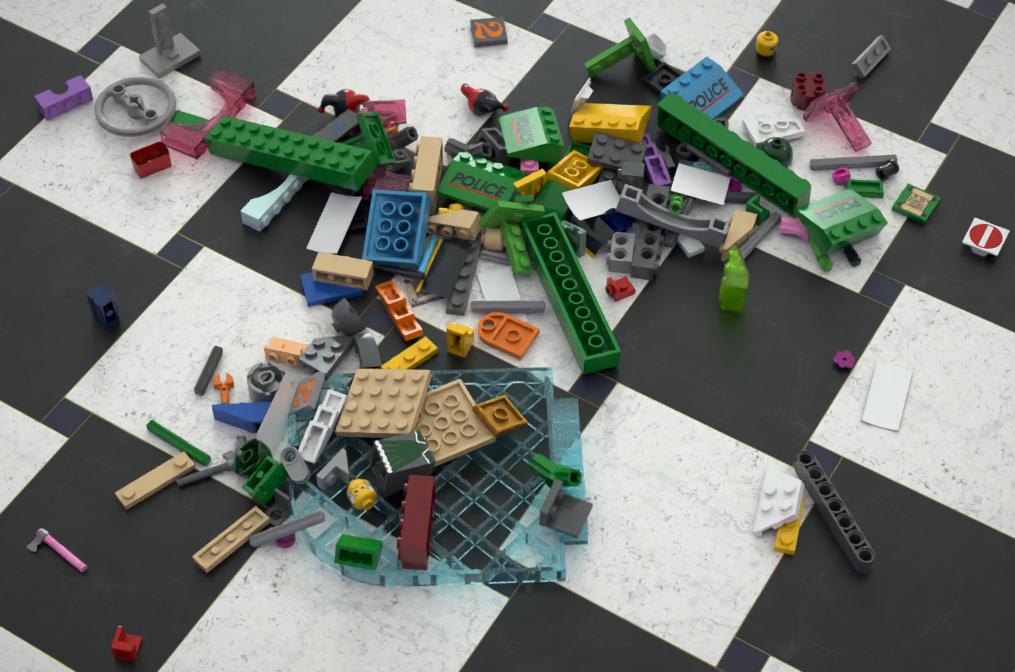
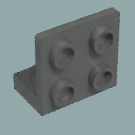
M555 479L540 509L539 525L578 538L593 508V504L565 494L563 481Z

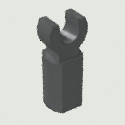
M665 146V152L660 151L658 147L657 151L662 155L668 174H674L677 167L669 153V147Z

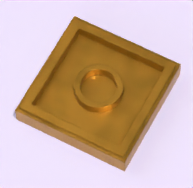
M506 395L476 404L472 409L495 438L524 428L528 423Z

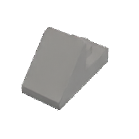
M343 448L316 475L317 485L323 491L328 486L333 485L337 477L350 484L346 450Z

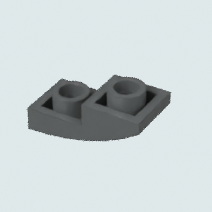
M373 334L353 335L356 354H359L361 369L380 368L382 366Z

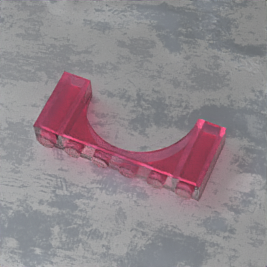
M219 67L211 75L210 84L211 90L218 93L225 100L222 110L212 119L199 124L182 125L169 122L160 132L161 141L164 142L166 147L198 160L208 148L205 141L206 135L223 115L235 118L240 110L244 109L247 102L255 96L254 81Z
M405 99L363 101V108H360V114L379 112L385 131L396 125L407 124ZM376 166L367 178V185H363L364 196L372 199L373 189L396 191L398 189L409 192L410 175L395 174L384 169L382 166Z

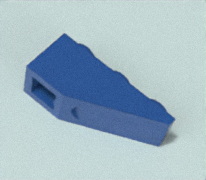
M272 401L212 405L213 416L217 421L251 433H257Z

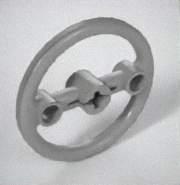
M147 76L129 77L116 81L105 88L96 100L94 112L99 125L109 133L122 137H139L159 130L170 121L176 110V98L173 90L161 80ZM148 85L160 89L168 98V107L162 116H158L156 110H148L144 106L142 96L139 94L129 95L125 87ZM109 97H113L116 103L126 105L128 115L131 118H142L145 120L146 126L122 128L109 123L103 116L104 103Z

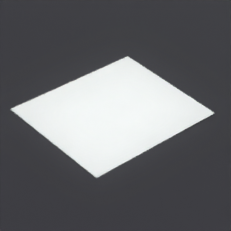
M679 163L671 191L723 205L730 177Z

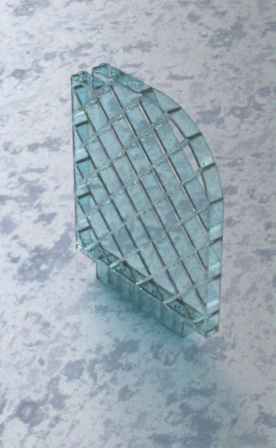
M552 367L431 371L432 377L428 387L432 390L461 379L464 385L475 384L484 391L474 400L476 404L506 395L527 420V424L534 428L535 431L523 442H520L510 433L497 437L498 441L512 451L499 464L482 452L490 445L488 444L457 457L448 466L443 463L433 467V470L438 473L434 478L435 493L449 482L464 495L449 509L435 498L434 513L439 518L432 525L429 552L441 561L430 571L402 569L401 560H398V554L384 543L381 556L389 563L380 571L335 564V556L324 548L348 528L358 537L382 541L399 526L400 518L403 517L401 508L396 510L382 498L383 494L379 485L374 487L377 493L374 507L387 516L388 519L371 533L356 521L367 510H358L351 507L345 512L331 500L349 484L337 477L333 485L328 486L324 491H320L309 481L305 484H296L290 478V499L294 520L319 511L322 507L337 519L315 540L306 529L298 531L306 546L322 563L332 570L355 581L370 585L412 587L565 581L564 545L588 544L587 521L578 538L554 530L555 549H553L536 536L544 528V526L539 525V517L526 528L509 515L523 501H526L540 512L545 500L534 493V491L544 483V479L535 474L529 481L523 484L508 473V471L521 459L529 464L536 455L532 449L545 437H548V452L551 462L555 465L562 464L566 468L579 469L582 473L581 484L577 487H563L565 494L586 501L578 398L554 399ZM355 373L332 374L328 380H324L314 409L300 414L297 411L298 407H292V415L288 416L289 427H292L291 431H288V443H291L292 447L297 449V445L300 446L310 420L313 421L319 405H322V389H331L348 396ZM512 383H524L533 391L519 402L504 390ZM543 397H545L546 421L529 410ZM307 421L298 429V422ZM337 436L325 446L315 464L306 462V465L312 475L323 465L326 466L342 448L350 444L363 455L348 468L351 483L370 467L373 447L369 446L359 437ZM294 452L287 455V459L290 462L296 457ZM472 460L488 472L474 486L457 474ZM498 480L514 492L500 507L483 494ZM296 487H299L312 498L298 512L295 501ZM473 502L490 514L476 529L458 517ZM499 523L517 536L502 551L485 538ZM448 525H451L466 537L450 553L433 540ZM526 544L544 557L538 565L532 568H522L511 559ZM474 546H477L493 559L483 569L470 570L459 560Z

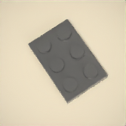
M595 132L587 163L618 171L619 168L622 169L623 161L642 163L647 145Z

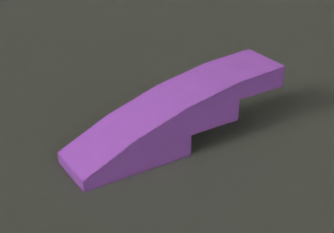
M644 133L641 144L647 145L642 163H645L644 171L648 179L654 185H672L662 155L658 153L655 143H652L649 133Z

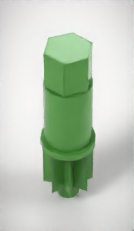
M810 236L808 240L816 260L823 271H831L833 264L829 255L823 256Z

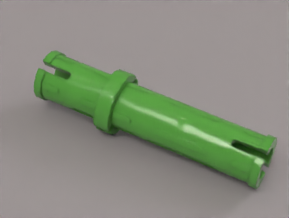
M675 192L669 203L670 211L673 214L680 213L684 207V195Z

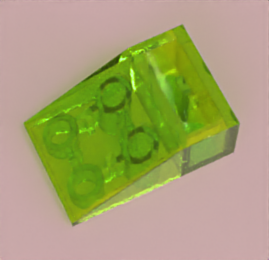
M734 243L733 250L728 252L727 261L730 262L725 264L723 275L726 276L721 280L720 289L723 290H720L718 301H722L721 309L743 313L750 274L737 243Z

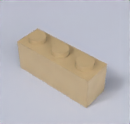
M318 252L312 267L313 281L368 290L374 274L373 261Z

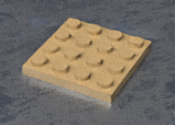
M357 369L335 430L337 436L389 438L414 432L432 377L431 371Z
M461 379L426 393L414 430H420L422 436L426 437L430 453L434 454L436 460L434 467L496 441V438L473 412L472 409L476 403Z

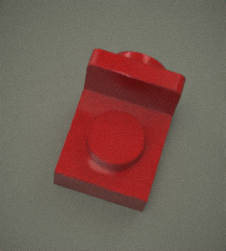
M626 276L616 281L611 277L607 278L605 290L609 296H612L615 302L635 294V288Z

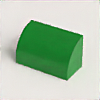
M342 534L336 543L334 563L375 571L380 560L383 541Z

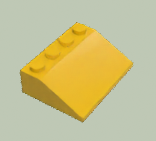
M584 103L573 114L569 125L572 141L592 143L595 132H600L641 143L652 106Z

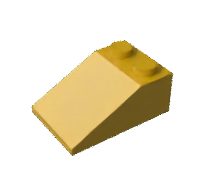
M573 150L548 171L547 180L549 178L571 191L592 185L604 167L587 163V156Z

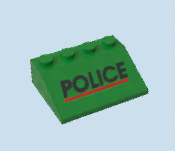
M534 107L498 117L507 157L555 164L560 162L564 143L553 109L549 107Z
M459 152L451 162L436 194L488 211L497 200L513 202L514 196L521 194L513 183L525 178L526 173L516 168L503 166L501 163H494L485 158L472 156L466 152Z
M852 189L797 208L794 211L823 256L878 235L888 224L879 208Z

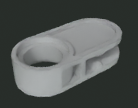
M288 446L284 448L280 453V459L287 473L296 484H305L309 481L311 473L302 455L295 447ZM294 452L296 454L295 459L287 462L286 456Z

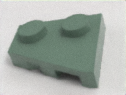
M565 220L561 221V225L575 254L579 258L584 256L587 231Z

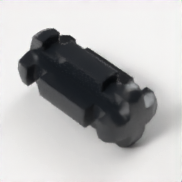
M846 246L843 253L846 254L845 256L854 267L860 265L862 259L858 258L859 255L853 246Z

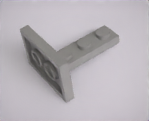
M163 3L149 11L155 47L139 55V59L160 79L201 55V52L183 34L179 33L172 37L167 7Z

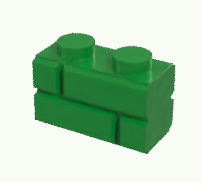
M267 455L242 488L252 498L265 506L273 497L274 489H278L285 482L289 474L278 461Z

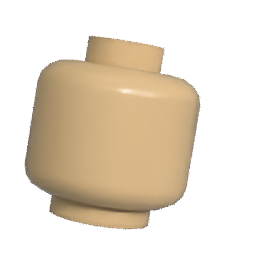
M488 228L485 234L482 235L481 243L487 251L503 252L506 249L501 228Z

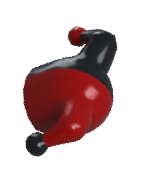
M466 83L462 84L460 91L467 98L468 107L473 114L484 115L498 109L508 111L509 106L500 103L496 95L491 91L482 88L473 89Z
M341 89L336 94L324 95L318 107V112L324 113L325 107L330 105L333 106L336 117L348 109L358 115L361 105L368 106L369 111H373L375 105L371 103L368 95L357 94L351 89Z

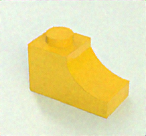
M449 323L446 328L447 352L465 358L474 343V330L468 326Z

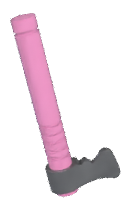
M44 528L39 529L35 539L27 545V549L35 553L38 551V545L46 542L80 572H84L87 569V565L51 536V533Z

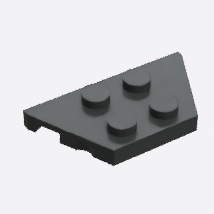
M353 335L314 338L298 358L299 365L309 369L314 374L319 371L324 373V380H328L354 346Z

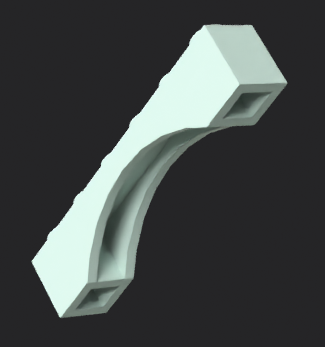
M290 174L277 189L264 196L251 199L241 210L242 223L261 231L309 178Z

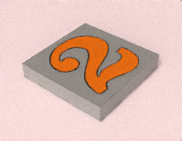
M319 371L298 382L288 413L289 416L295 418L315 408L325 378L324 373Z

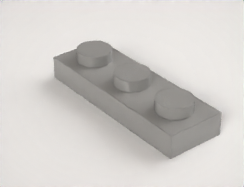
M883 35L878 36L852 63L859 78L865 77L891 50Z

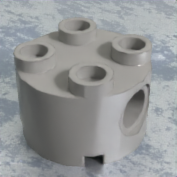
M261 362L249 370L247 385L249 396L253 402L273 401L285 376V371L279 364L274 362L263 364Z

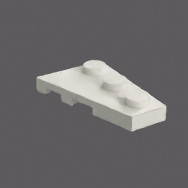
M743 119L742 122L756 148L760 147L761 143L770 137L790 140L805 136V130L798 119H777L775 122H766L765 119H759L758 122H749V119Z

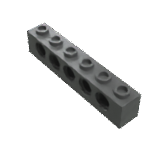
M648 184L646 197L670 210V208H667L673 195L669 194L670 187ZM641 220L631 265V278L653 281L654 274L658 273L659 263H656V261L661 259L662 249H659V246H663L665 235H662V232H666L665 228Z

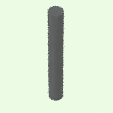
M692 144L687 145L686 150L726 176H730L732 170Z

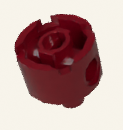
M798 72L792 83L791 103L797 105V109L802 111H816L818 107L823 106L825 101L827 83L824 75L821 73Z

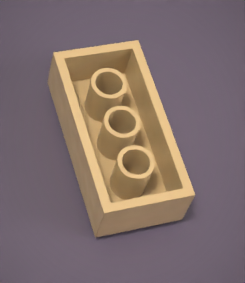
M421 136L420 143L416 144V154L418 156L414 157V167L416 168L412 170L411 180H413V183L409 185V192L427 193L431 199L429 215H435L438 198L436 191L440 185L443 167V141L440 137Z

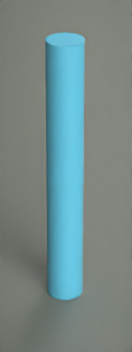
M435 236L430 238L417 272L425 273L437 243Z

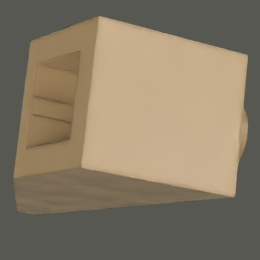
M736 209L734 216H730V228L727 229L724 238L725 243L722 242L719 248V253H722L721 261L725 262L753 234L757 214Z
M458 210L429 216L427 233L474 241L482 228L479 224L481 217L479 212Z

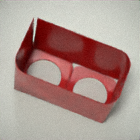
M156 142L131 152L129 155L133 168L140 179L172 166L169 150L164 142Z

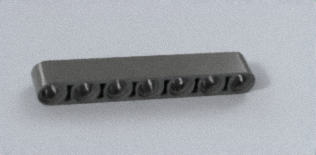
M808 450L800 451L797 454L794 467L796 474L804 483V487L854 569L859 573H868L874 563V550L814 454Z

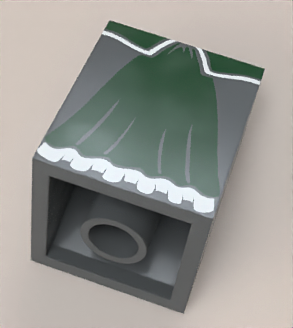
M420 430L373 441L370 467L383 497H388L404 489V483H408L409 475L429 476L432 474L436 460L434 454L430 453L427 439L422 436Z

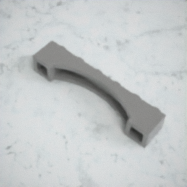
M627 184L624 185L615 210L720 248L730 223V221L714 215L705 218L679 213L673 214L670 210L646 197L641 189Z

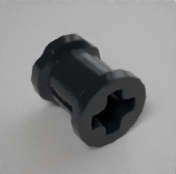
M889 159L885 165L876 168L875 173L878 179L884 182L889 179V176L899 172V165L895 160Z

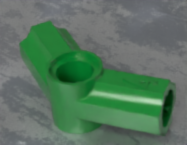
M536 454L529 463V469L543 478L550 489L555 479L563 481V487H577L582 482V473L579 469L566 468L562 464L555 465L541 454Z

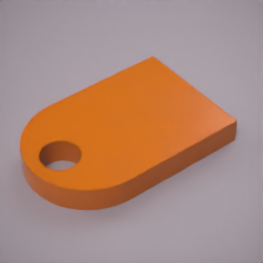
M502 312L489 313L478 324V336L484 344L520 361L540 333L539 328ZM485 324H493V325H494L492 328H485V327H484Z

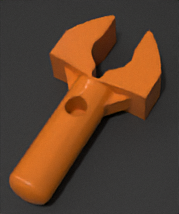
M226 373L227 380L223 384L220 374H218L213 380L214 388L220 389L221 403L229 404L228 389L234 387L233 377Z

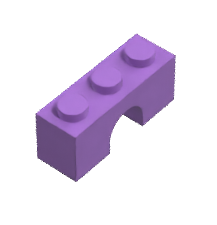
M81 75L65 82L67 92L57 95L49 89L34 96L37 109L46 120L93 100L91 88Z

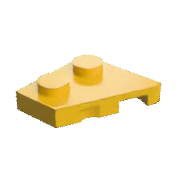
M541 169L513 183V185L522 195L533 194L534 204L547 181V173Z

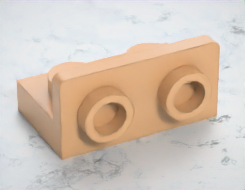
M272 337L270 344L264 347L265 359L272 362L285 363L290 366L302 367L299 365L298 358L309 345Z

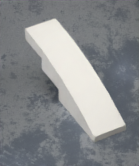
M328 389L323 404L319 405L313 421L310 420L298 449L304 461L315 464L340 418L348 398L347 395Z

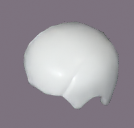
M651 33L646 39L653 59L659 60L667 54V52L664 53L667 46L658 35Z

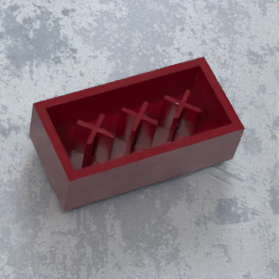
M409 475L408 483H404L405 501L402 500L401 506L403 517L399 521V531L401 532L400 537L398 536L397 538L398 560H401L402 569L427 570L435 507L434 476Z

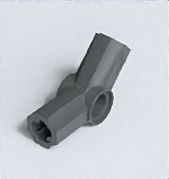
M411 126L399 132L393 131L391 134H387V137L394 151L413 143L418 139L419 135L417 134V129Z
M449 138L444 151L455 157L459 152H466L472 156L486 159L492 155V146L489 142L472 143L468 146L456 139Z

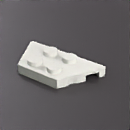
M767 468L753 531L756 537L762 536V531L773 527L775 530L785 523L798 519L804 490L802 480L772 468Z

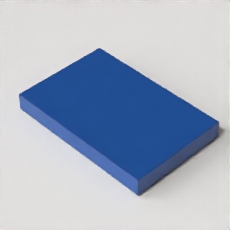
M312 272L300 274L308 307L342 300L344 297L347 299L363 295L362 289L313 281Z

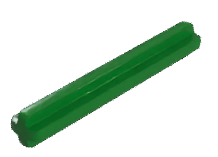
M150 420L146 424L148 431L181 452L184 451L190 458L201 465L207 466L211 462L210 455L155 420Z

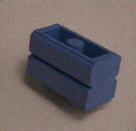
M99 284L87 292L86 295L92 316L104 329H108L119 322L120 317L114 295L103 284Z

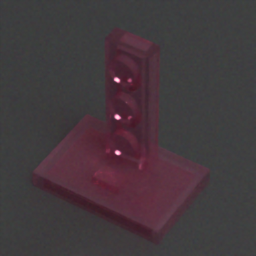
M857 82L814 99L802 116L805 122H808L821 115L831 113L855 152L872 144L848 105L860 88Z

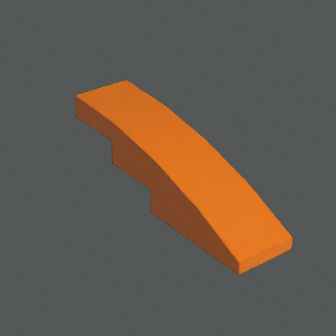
M390 280L375 286L381 302L404 340L409 341L422 336V328L415 320L414 313L407 305L406 298L395 283Z

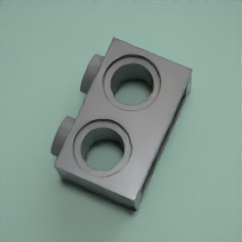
M615 232L612 235V239H608V250H611V253H607L606 264H609V272L631 274L635 240L634 233Z

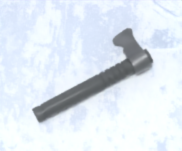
M228 451L222 455L223 458H227V462L224 464L222 463L221 465L219 464L218 466L177 479L178 487L210 477L222 471L224 472L225 470H233L235 459L233 451Z

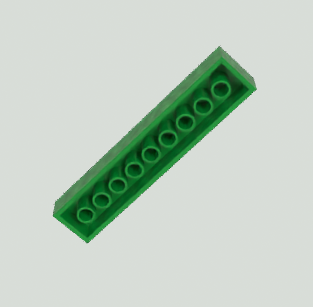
M670 92L657 104V126L680 142H684L687 145L692 144L732 170L730 175L794 219L798 217L794 212L795 209L809 204L812 185L806 179H802L791 169L781 165L779 161L773 160L764 151L758 150L749 141L743 140L735 132H731L723 124L716 122L708 114L701 112L693 104L683 100L681 96Z
M225 115L205 137L210 154L356 191L361 188L376 168L373 154L370 150Z
M556 212L521 220L520 229L526 249L534 263L537 274L582 374L619 366L621 350Z

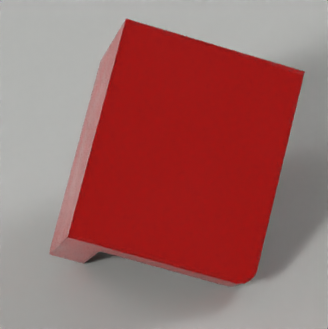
M118 626L111 646L114 658L136 661L142 638L125 634L123 626Z

